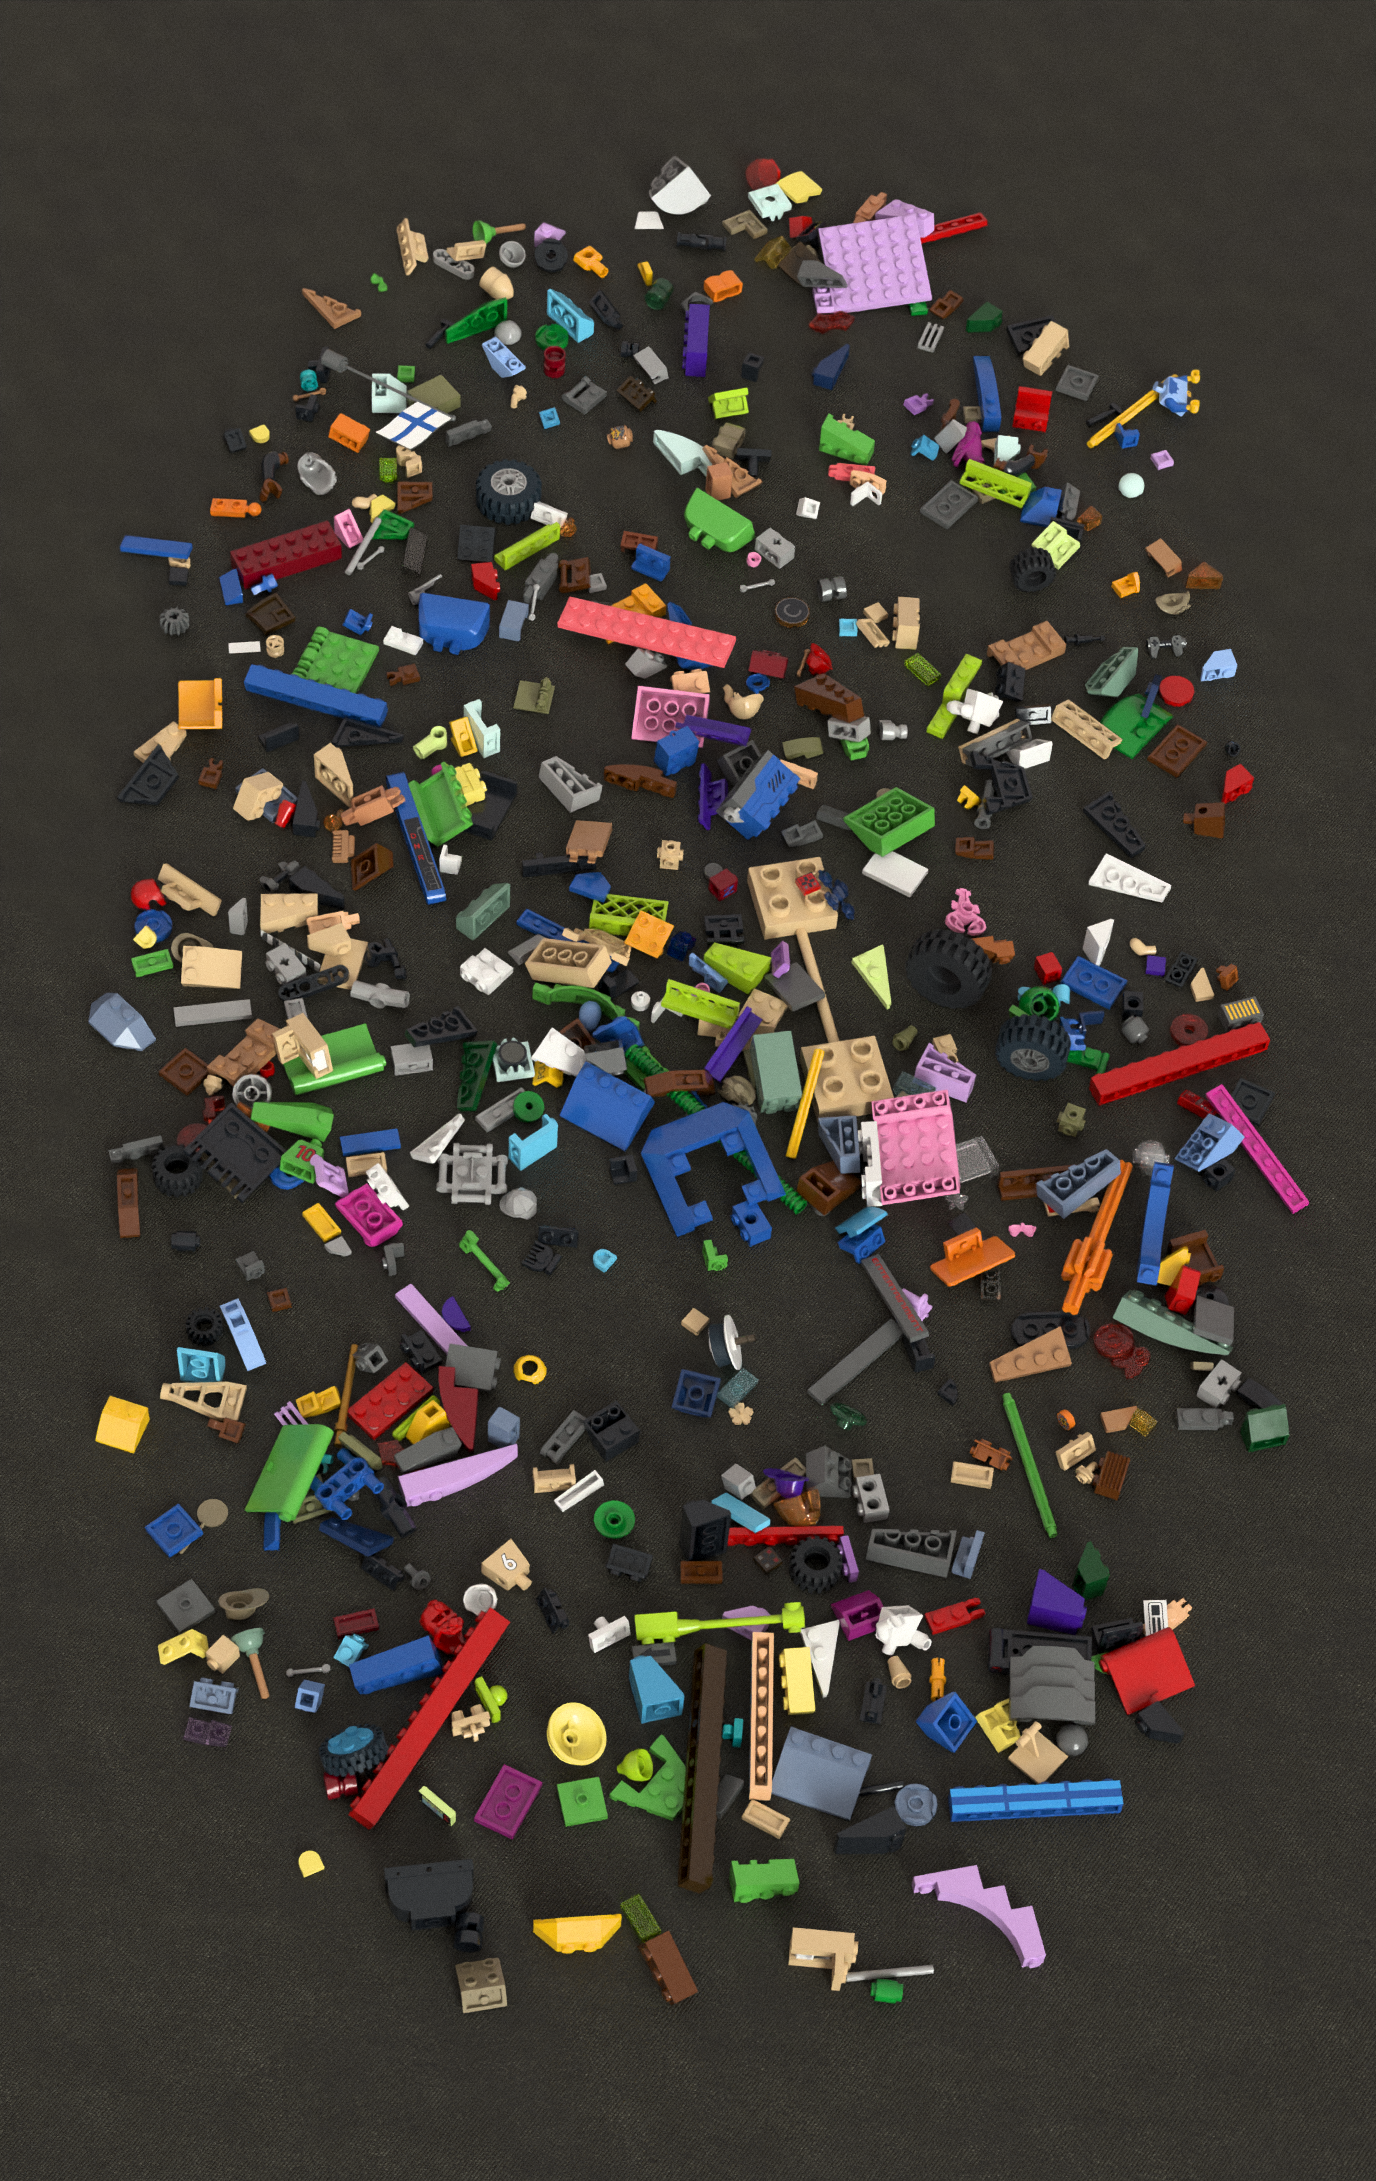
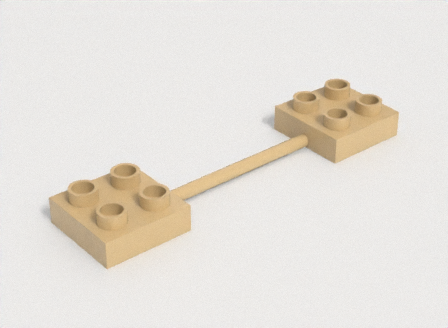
M816 857L748 868L747 883L764 940L796 935L807 973L824 991L807 933L836 929L838 914L837 910H833L828 905L824 897L826 892L829 891L831 893L830 888L824 886L818 877V871L824 870L821 858ZM812 872L820 883L821 888L804 896L796 885L795 879ZM825 994V998L816 1001L828 1043L801 1047L799 1060L806 1081L814 1050L821 1049L824 1051L811 1100L817 1122L818 1118L873 1114L871 1101L894 1098L875 1036L839 1041Z

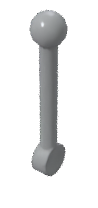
M379 546L376 552L363 562H359L357 569L362 570L366 563L379 553H383L384 547Z
M770 579L767 582L749 586L741 585L740 591L746 592L747 589L765 585L773 586L775 580Z
M538 584L533 585L534 594L531 612L528 615V620L531 621L535 620L534 610L537 592L540 589Z
M324 1664L322 1667L299 1670L289 1668L286 1671V1675L292 1677L294 1674L320 1671L329 1673L330 1665Z

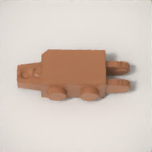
M881 192L877 197L871 195L855 213L853 223L875 220V213L886 206L887 194Z
M379 786L352 798V807L341 813L342 821L346 826L359 822L360 826L394 812L393 808L402 804L405 801V797L402 794L400 795L401 791L398 787L385 791L383 786Z

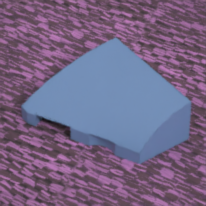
M694 953L689 955V966L693 967V971L702 975L704 983L720 993L728 984V980Z

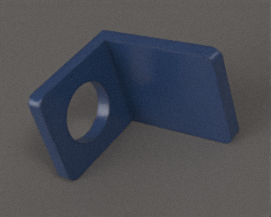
M1104 1011L1079 1013V1024H1077V1027L1080 1029V1034H1083L1085 1037V1025L1102 1024Z

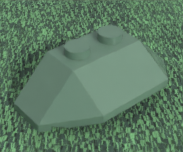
M1122 647L1119 650L1120 652L1103 662L1085 684L1088 694L1118 697L1136 675L1138 648Z

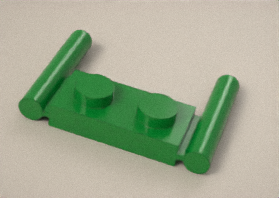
M1086 1047L1085 1050H1070L1067 1062L1097 1069L1096 1074H1103L1110 1055Z

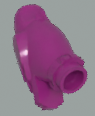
M968 422L965 426L967 427L965 436L958 442L952 457L955 467H958L963 459L966 461V464L969 459L985 464V460L982 457V442L980 438L982 432L977 422Z

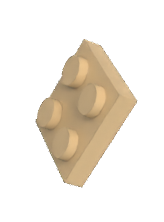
M754 988L740 1011L738 1018L748 1006L752 1009V1013L763 1019L761 1024L774 1025L776 1028L788 1006L781 999Z

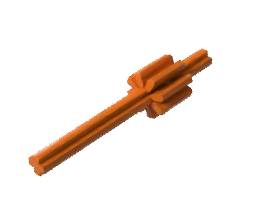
M1120 1160L1121 1174L1109 1183L1089 1237H1085L1083 1242L1080 1239H1076L1072 1243L1061 1274L1064 1281H1070L1069 1290L1062 1307L1065 1313L1078 1314L1085 1293H1089L1090 1289L1099 1291L1102 1287L1112 1258V1251L1104 1249V1242L1133 1166L1130 1162L1125 1163L1123 1160Z

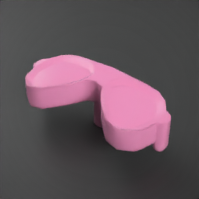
M1021 1223V1225L1009 1226L1008 1231L1013 1237H1016L1021 1231L1028 1237H1032L1036 1231V1226Z

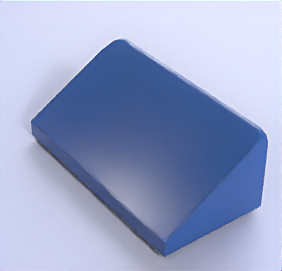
M233 569L219 577L225 605L243 603L237 569Z
M276 1512L265 1513L264 1550L280 1549L281 1519Z

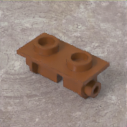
M984 1439L980 1441L974 1440L977 1446H972L970 1450L972 1457L986 1463L988 1456H990L992 1459L989 1465L1001 1471H1007L1010 1464L1007 1460H1013L1009 1456V1451L1001 1447L997 1450L991 1447L992 1443Z

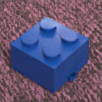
M688 726L678 731L673 730L670 732V735L657 741L654 762L663 771L665 776L676 774L680 769L686 766L689 767L696 762L699 740Z

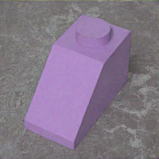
M543 222L535 231L534 247H537L546 239L560 240L566 231Z
M748 1606L726 1611L722 1619L768 1616L770 1614L763 1608ZM770 1624L727 1628L752 1641L753 1632L765 1633Z

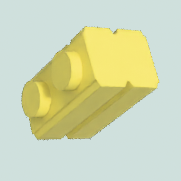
M470 763L462 765V767H456V778L462 786L461 792L467 800L466 806L473 804L475 801L484 800V792L487 789L484 781L479 780L480 774L478 769H474Z

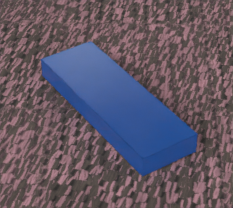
M398 1129L340 1137L343 1157L401 1148Z

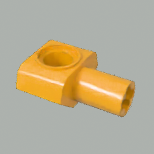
M588 246L575 254L573 261L584 270H592L601 278L605 277L608 273V268L600 262L602 255L593 247Z

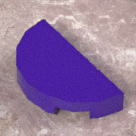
M452 1296L446 1300L442 1308L443 1320L455 1330H461V1332L470 1331L471 1326L454 1297Z

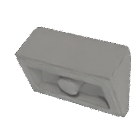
M953 419L934 439L947 454L965 436L967 427Z
M242 898L228 911L230 933L245 934L248 923L246 898Z
M537 934L508 951V954L518 965H521L528 960L545 937Z

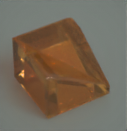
M1090 506L1077 521L1080 524H1084V528L1089 531L1101 524L1102 515L1093 506Z

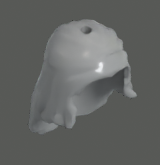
M313 452L305 453L299 459L297 468L300 480L307 487H310L316 495L327 494L333 489L337 477L331 465H328L325 460H322L318 454Z

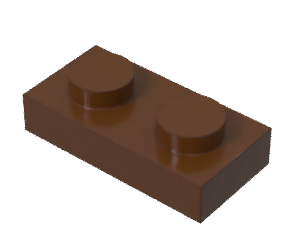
M680 1561V1584H722V1561Z

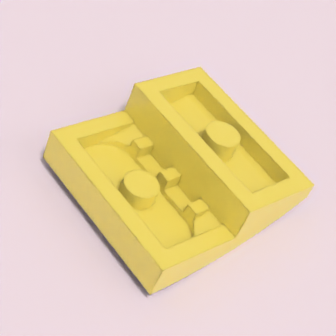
M802 171L790 174L776 183L784 194L796 204L807 202L809 196L820 195L822 192V188Z

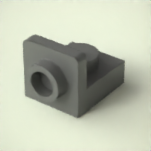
M254 1251L236 1259V1264L247 1281L256 1279L265 1273L264 1263L258 1259Z

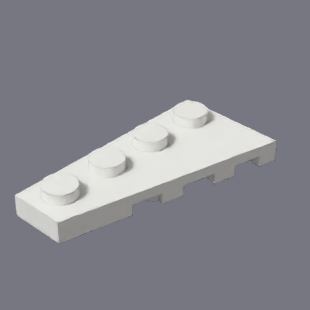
M1108 854L1104 856L1089 880V885L1161 903L1171 889L1170 884Z

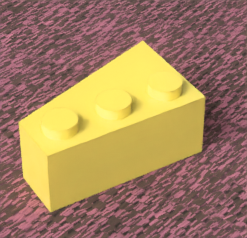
M810 1647L784 1649L779 1655V1663L783 1676H781L782 1689H785L783 1708L787 1710L788 1715L814 1713L815 1702Z

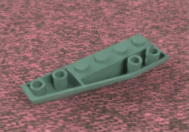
M1135 1289L1133 1291L1129 1290L1122 1297L1113 1316V1319L1149 1337L1184 1349L1229 1355L1233 1349L1229 1345L1193 1334V1323L1162 1306L1160 1301L1144 1297L1142 1292Z

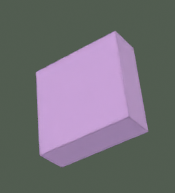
M1167 450L1151 454L1150 457L1158 470L1173 466L1174 463Z

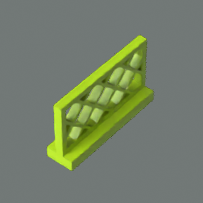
M608 894L605 899L607 903L603 905L597 900L593 901L589 929H600L609 934L628 936L636 920L635 917L638 916L640 910L643 912L650 911L652 916L666 922L668 901ZM623 902L626 905L620 907L617 905V903ZM639 904V905H643L644 907L641 908V909H638V908L635 907V906ZM612 906L616 910L609 912L607 908ZM663 907L664 909L657 912L654 908ZM631 908L634 912L628 915L625 911Z

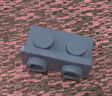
M977 1530L975 1537H962L951 1571L953 1574L971 1579L982 1545L984 1532Z
M201 1678L200 1681H194L189 1707L233 1714L236 1693H238L239 1688H235L234 1683L222 1681L221 1685L213 1684V1679Z

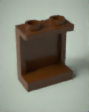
M1206 1230L1171 1239L1167 1247L1169 1255L1184 1246L1188 1247V1253H1191L1189 1264L1184 1266L1201 1272L1198 1286L1205 1282L1219 1280L1224 1271L1223 1265L1218 1266L1207 1244L1208 1234Z

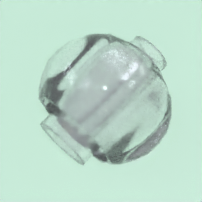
M1146 1140L1133 1150L1132 1162L1140 1164L1136 1168L1144 1175H1152L1154 1161L1169 1164V1154H1166L1164 1146L1156 1140Z

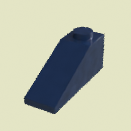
M846 344L821 360L817 368L814 367L812 377H814L813 385L829 390L833 389L849 357L850 345Z

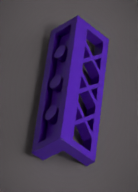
M686 715L684 723L676 722L675 728L678 730L688 726L693 734L698 737L745 747L751 733L749 727Z
M747 1006L704 1068L719 1083L763 1021V1019L752 1013L750 1007Z

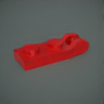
M973 1598L966 1602H960L925 1613L924 1617L932 1635L969 1624L973 1620L984 1617L986 1613L984 1609L968 1613V1609L977 1607L981 1603L979 1598Z

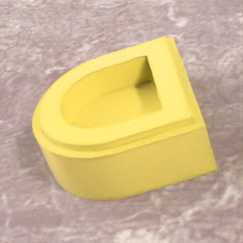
M265 425L249 430V435L257 443H265L270 438L269 430Z
M146 925L133 940L142 948H150L156 943L157 937L155 932Z
M306 1851L299 1857V1868L303 1877L324 1869L320 1856L314 1851Z

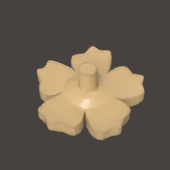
M739 1402L735 1405V1409L730 1408L728 1413L730 1418H733L732 1423L735 1425H741L742 1423L747 1425L750 1423L753 1409L749 1407L744 1409V1403Z

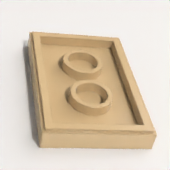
M351 939V951H348L346 954H340L335 957L325 954L320 971L337 965L346 966L349 970V980L336 987L352 990L354 981L358 979L368 948V942ZM339 971L338 975L340 976V978L344 977V973ZM326 977L318 979L319 984L325 985L328 982Z

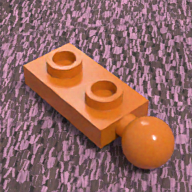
M213 498L210 514L211 516L245 518L246 512L251 516H258L262 509L256 502L248 506L247 500Z

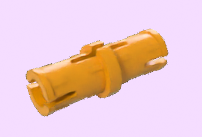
M938 1658L931 1660L932 1676H930L929 1682L932 1684L931 1700L933 1702L936 1701V1697L938 1699L944 1697L946 1677L944 1676L945 1660L940 1658L939 1663Z

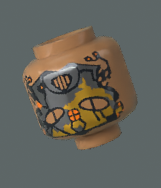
M626 425L612 427L610 434H607L608 443L612 444L615 449L629 447L631 442H633L631 428H628Z

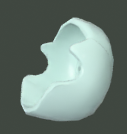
M1127 473L1120 479V492L1128 498L1141 495L1144 490L1143 478L1135 473Z

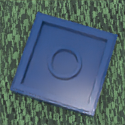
M179 1503L145 1526L146 1532L169 1558L203 1535L202 1529Z

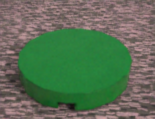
M551 324V326L543 325L536 332V343L543 350L550 346L565 348L568 344V332L564 327L557 324Z

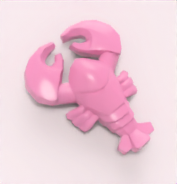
M964 888L956 889L955 894L959 896L958 902L952 900L951 908L955 911L946 916L945 924L954 932L964 933V926L972 922L967 929L969 930L967 934L971 936L982 935L986 930V924L982 918L976 915L980 913L978 905L971 904L968 898L971 896V892Z

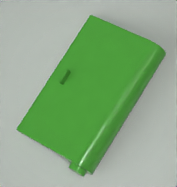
M365 1023L321 1036L328 1045L333 1068L332 1072L316 1079L300 1057H296L283 1064L293 1093L296 1096L383 1071L386 1061L384 1055H380L379 1052L376 1053Z
M320 1424L283 1425L245 1511L276 1512L279 1515L278 1517L285 1522L295 1520L334 1432L329 1427Z

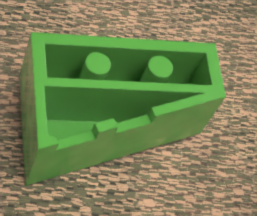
M828 414L821 427L819 451L867 466L874 453L875 440L858 430H851L846 427V423H839L833 419V415Z
M794 1859L768 1860V1864H757V1860H750L749 1864L739 1865L738 1861H731L729 1881L734 1902L747 1903L756 1898L770 1899L774 1895L783 1894V1896H790L798 1892L799 1879Z

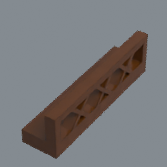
M1072 1165L1000 1172L997 1185L1001 1201L1038 1197L1037 1182L1041 1180L1046 1181L1053 1174L1065 1172Z

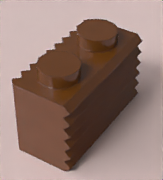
M1107 1451L1105 1458H1100L1098 1469H1101L1100 1475L1095 1474L1092 1484L1096 1486L1094 1493L1118 1500L1130 1458Z

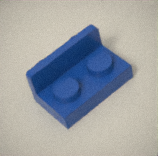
M639 544L636 548V560L632 564L631 569L658 581H663L670 571L671 556Z
M873 1224L852 1238L847 1234L838 1242L840 1249L853 1254L856 1263L860 1264L861 1260L866 1259L885 1243V1238L881 1227Z

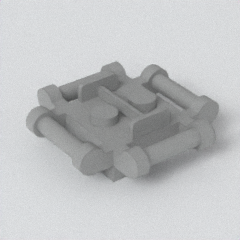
M454 1143L453 1156L443 1153L437 1159L439 1163V1182L437 1183L436 1190L441 1193H452V1204H458V1202H477L491 1205V1194H504L507 1192L505 1174L508 1157L506 1155L492 1157L493 1144L484 1146ZM447 1165H453L452 1184L446 1182ZM492 1166H498L496 1185H492Z

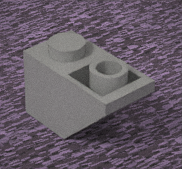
M639 648L625 664L635 676L644 679L668 666L663 661L664 657L658 652L652 653L648 649L642 650Z

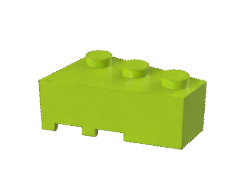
M714 943L704 954L703 961L725 977L729 984L750 995L753 989L770 971L772 957Z

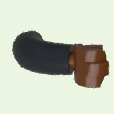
M1031 444L1025 457L1017 461L1009 459L1008 462L1005 460L1000 461L998 457L993 468L1019 477L1030 468H1040L1047 457L1048 450L1043 449L1041 453L1033 451L1034 445Z
M270 451L263 457L261 462L263 486L259 495L261 502L267 501L269 493H273L276 499L280 498L282 488L275 482V471L279 469L280 465L288 464L289 458L286 452L277 453L276 451Z

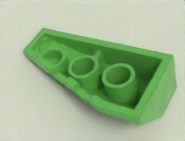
M254 1102L250 1119L324 1142L331 1131L334 1114L331 1108L316 1103Z

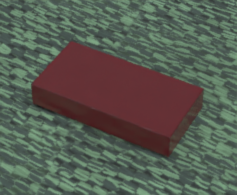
M375 1608L333 1617L338 1639L344 1638L345 1635H359L379 1630Z

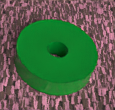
M522 1092L513 1102V1113L522 1122H535L544 1112V1102L535 1092ZM526 1104L531 1106V1110L526 1108Z

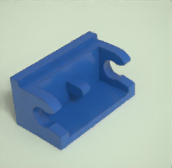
M1060 1017L1059 1026L1061 1025L1067 1031L1071 1040L1070 1050H1085L1086 1045L1082 1040L1085 1038L1084 1035L1080 1034V1029H1071L1070 1027L1071 1024H1079L1078 1020Z

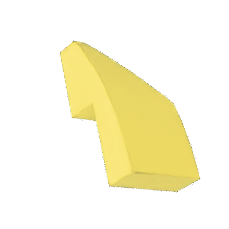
M384 495L372 500L369 515H371L370 522L373 523L375 518L379 517L384 509L387 511L393 510L396 503Z

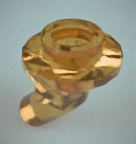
M573 518L567 519L560 528V534L564 537H570L577 531Z
M338 809L336 815L330 814L325 817L324 826L329 832L338 831L342 827L341 813L344 810Z

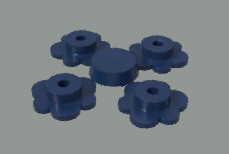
M819 870L818 877L821 882H823L825 887L832 888V894L829 891L824 894L828 905L836 911L839 907L838 903L841 901V909L845 916L853 920L855 912L853 906L843 901L849 896L846 884L836 879L834 882L835 887H833L831 875L824 870Z

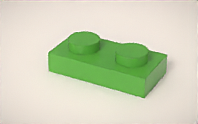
M168 949L131 958L136 977L173 968Z

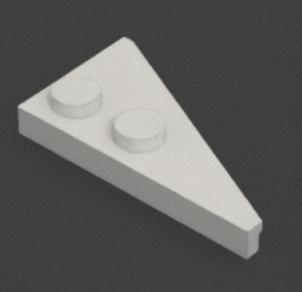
M456 1115L410 1152L412 1158L433 1164L465 1121L462 1115Z
M839 1620L801 1629L800 1632L804 1647H810L811 1667L822 1698L827 1697Z

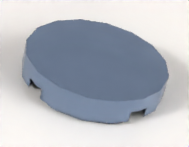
M908 1784L897 1793L894 1807L905 1824L923 1826L934 1818L937 1809V1799L928 1787L921 1784Z

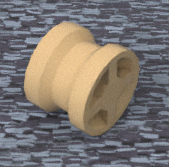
M278 635L268 637L266 640L267 654L272 658L281 657L284 654L283 638Z

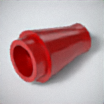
M287 800L279 803L275 825L285 828L294 815L297 805Z

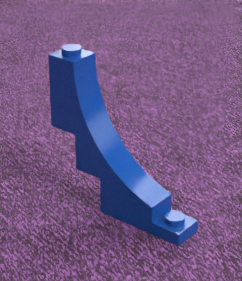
M1154 1161L1137 1263V1282L1157 1285L1164 1224L1174 1165Z

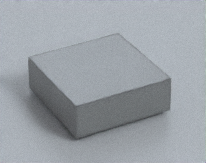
M602 573L590 575L591 588H588L589 593L606 590L607 585Z

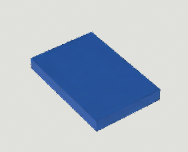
M1078 956L1061 980L1060 985H1067L1071 991L1110 1010L1128 980Z

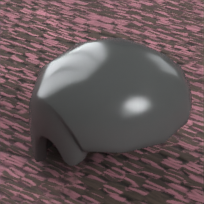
M1078 1724L1062 1726L1055 1736L1057 1747L1068 1756L1080 1755L1088 1746L1087 1733Z

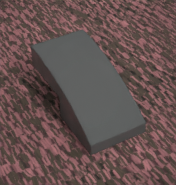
M815 820L801 827L796 824L781 831L789 847L808 844L824 838Z

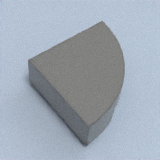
M342 1236L324 1244L325 1249L331 1254L351 1255V1249Z

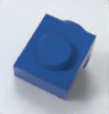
M350 609L347 612L343 626L361 636L365 630L369 631L371 628L373 614L369 613L367 617H364Z

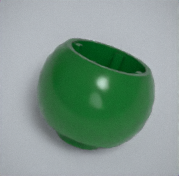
M1035 986L1026 990L1022 994L1018 1005L1019 1009L1030 1016L1033 1014L1041 1017L1040 1015L1045 1013L1044 1017H1047L1050 1021L1057 1018L1060 1008L1056 994L1051 989L1043 986ZM1035 1002H1037L1038 1004L1037 1011H1035L1033 1008Z

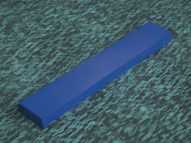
M527 908L517 920L518 926L535 935L539 934L547 939L575 942L562 935L564 927ZM585 940L578 941V942H580V943H588V944H589V942H587V941H585ZM611 959L612 963L607 971L613 973L620 963Z

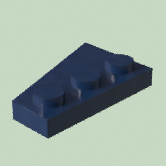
M334 1517L320 1523L319 1531L367 1557L392 1545L394 1539L392 1536Z

